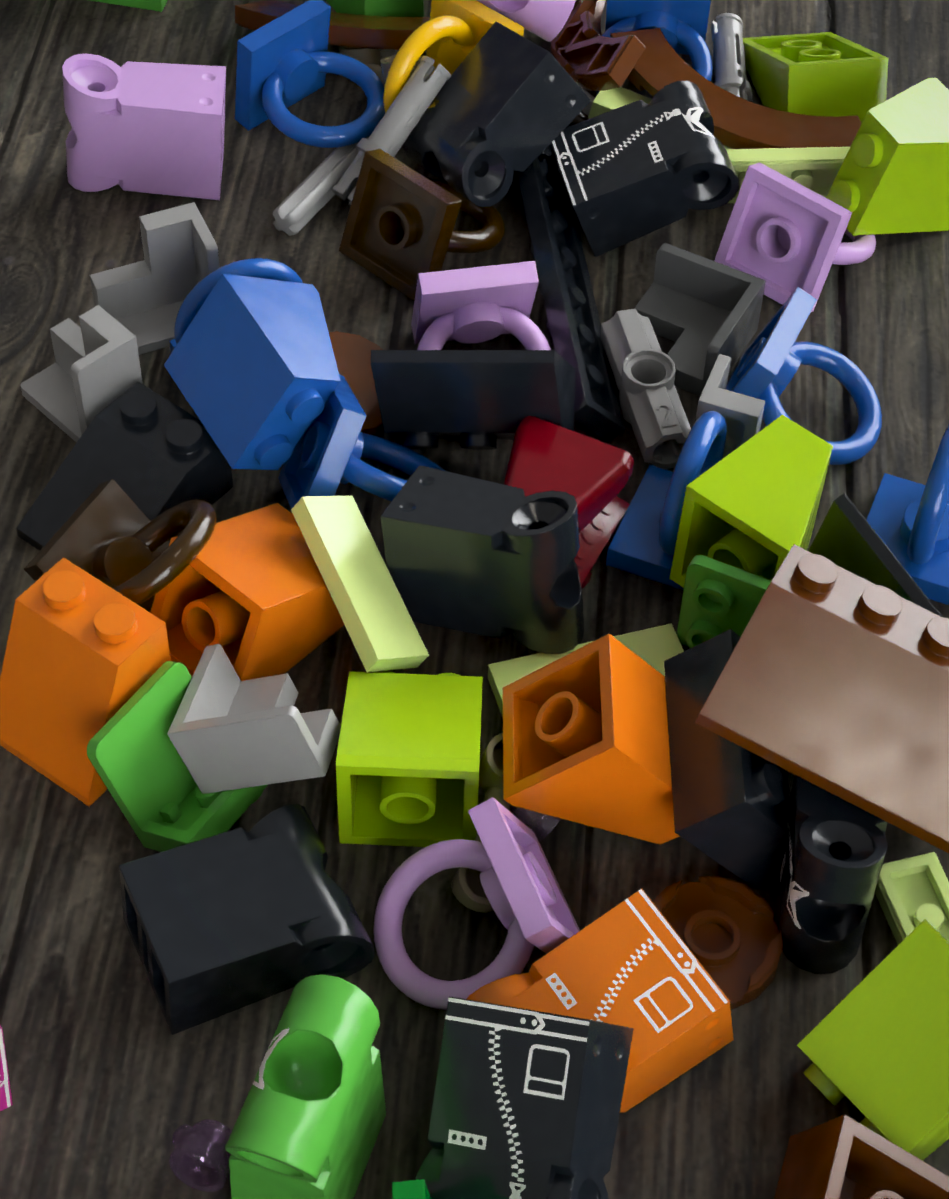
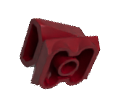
M526 416L522 419L515 432L504 485L524 489L525 497L546 491L566 492L575 497L578 507L580 548L574 559L583 589L590 582L594 563L603 548L610 545L617 531L618 523L630 505L617 495L632 475L634 460L631 454L623 449L540 418Z

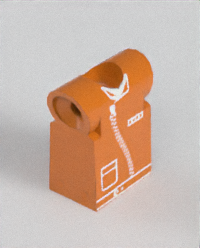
M640 889L535 961L528 973L514 974L497 979L480 987L467 997V1000L634 1028L620 1108L621 1113L627 1112L734 1040L730 1000L643 889Z

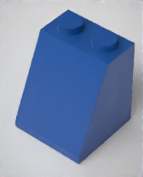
M222 273L164 364L168 373L232 469L279 470L282 464L291 457L293 448L312 421L321 414L326 401L341 381L319 292L313 284Z

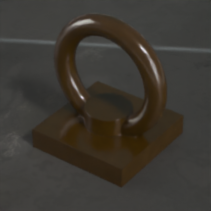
M376 149L367 151L364 154L339 252L415 301L418 273L441 271L447 252L468 254L484 252L494 248L501 242L504 236L505 224L501 214L493 205L490 207H478L449 187L447 182L426 178L383 150ZM459 210L471 215L483 227L476 231L453 230Z
M111 479L97 486L28 563L24 570L36 582L64 557L148 612H151L155 594L173 581L196 558L209 541L216 525V511L208 502L196 499L180 503L150 521L114 479ZM178 533H180V535L169 546L170 542L168 540L173 536L177 535Z

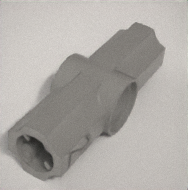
M636 309L616 311L610 320L601 324L600 338L620 392L619 404L622 417L633 428L644 462L652 463L662 469L675 468L684 443L691 431L674 385L675 363L670 356L661 351L649 317L640 315Z

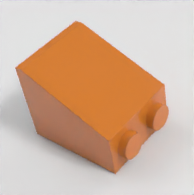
M279 503L216 523L209 541L196 558L173 581L155 594L150 612L166 622L171 661L184 664L190 675L193 676L205 647L220 644L241 681L285 674L344 626L343 620L294 515ZM178 536L171 538L169 546Z
M63 557L15 599L0 676V746L90 807L107 790V787L87 756V745L93 736L161 665L171 661L166 622Z
M607 634L502 688L503 800L512 806L659 845L680 837L675 833L664 675L611 634Z

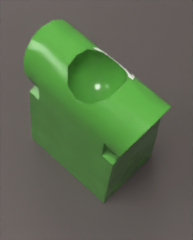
M323 974L306 977L295 985L225 1146V1150L231 1154L229 1158L231 1199H354L386 1117L380 1050L372 1046L380 1026L379 1013L371 998L356 985L340 977Z

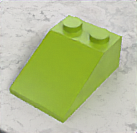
M832 32L743 38L746 70L763 106L812 116L839 117L858 115L862 123L868 110L886 101L889 58Z

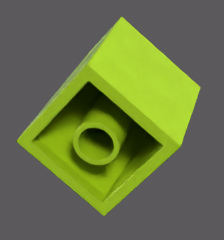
M927 78L868 110L826 196L827 199L852 212L846 228L852 236L949 231V90L937 78Z
M781 415L686 486L669 579L684 588L687 567L692 558L696 555H704L772 581L793 544L805 550L808 548L833 445Z
M388 670L377 672L349 671L336 756L339 843L427 847L447 840L465 839L475 841L477 831L468 810L478 805L483 677L461 676L455 673L427 675L402 674Z
M926 919L797 1044L813 1062L803 1072L804 1075L834 1106L846 1096L865 1116L860 1124L922 1161L949 1139V942Z

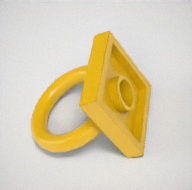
M432 0L430 20L419 26L406 39L390 66L383 94L385 113L408 81L416 62L426 50V56L435 60L433 64L435 69L438 64H441L452 75L495 21L521 36L524 35L525 27L477 0ZM435 102L428 108L435 107Z

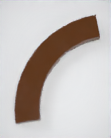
M265 0L235 5V23L238 26L255 31L298 7V5L280 0ZM331 12L328 45L399 50L406 39L419 26L430 20V17H386Z
M576 0L562 30L551 41V54L581 89L605 91L621 88L646 49V46L635 35L614 38L602 36L601 17L606 0Z
M660 28L611 33L610 35L611 38L635 35L646 46V49L627 77L638 90H646L654 97L663 87L676 81L688 80L697 84L713 117L714 136L722 145L732 149L850 147L862 124L858 115L833 117L795 114L762 106L738 97L715 85L691 68L667 42Z

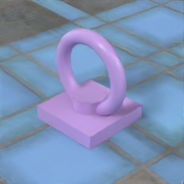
M759 162L748 166L714 261L766 280L764 295L782 305L797 287L818 301L832 264L851 265L867 260L875 251L876 238L875 235L852 236L846 229L852 215L851 211ZM844 233L847 236H849L853 242H841ZM816 301V303H815V305H814V307H813V309H812L811 312L814 311L815 306H816V304H817V301Z
M535 261L418 273L411 322L414 343L419 344L417 350H442L448 340H456L461 343H480L494 339L501 334H512L522 343L526 350H551L542 331L529 319L539 283Z
M494 797L468 810L481 842L465 839L447 840L419 850L406 859L391 875L377 903L373 931L379 961L391 982L402 993L415 1002L428 1007L447 1010L448 997L467 999L470 994L492 981L520 974L529 961L534 945L547 954L580 931L535 833ZM451 868H470L482 872L480 873V880L484 892L497 917L508 930V934L497 957L481 972L469 978L456 981L436 979L422 972L409 958L402 938L403 915L413 893L429 877Z

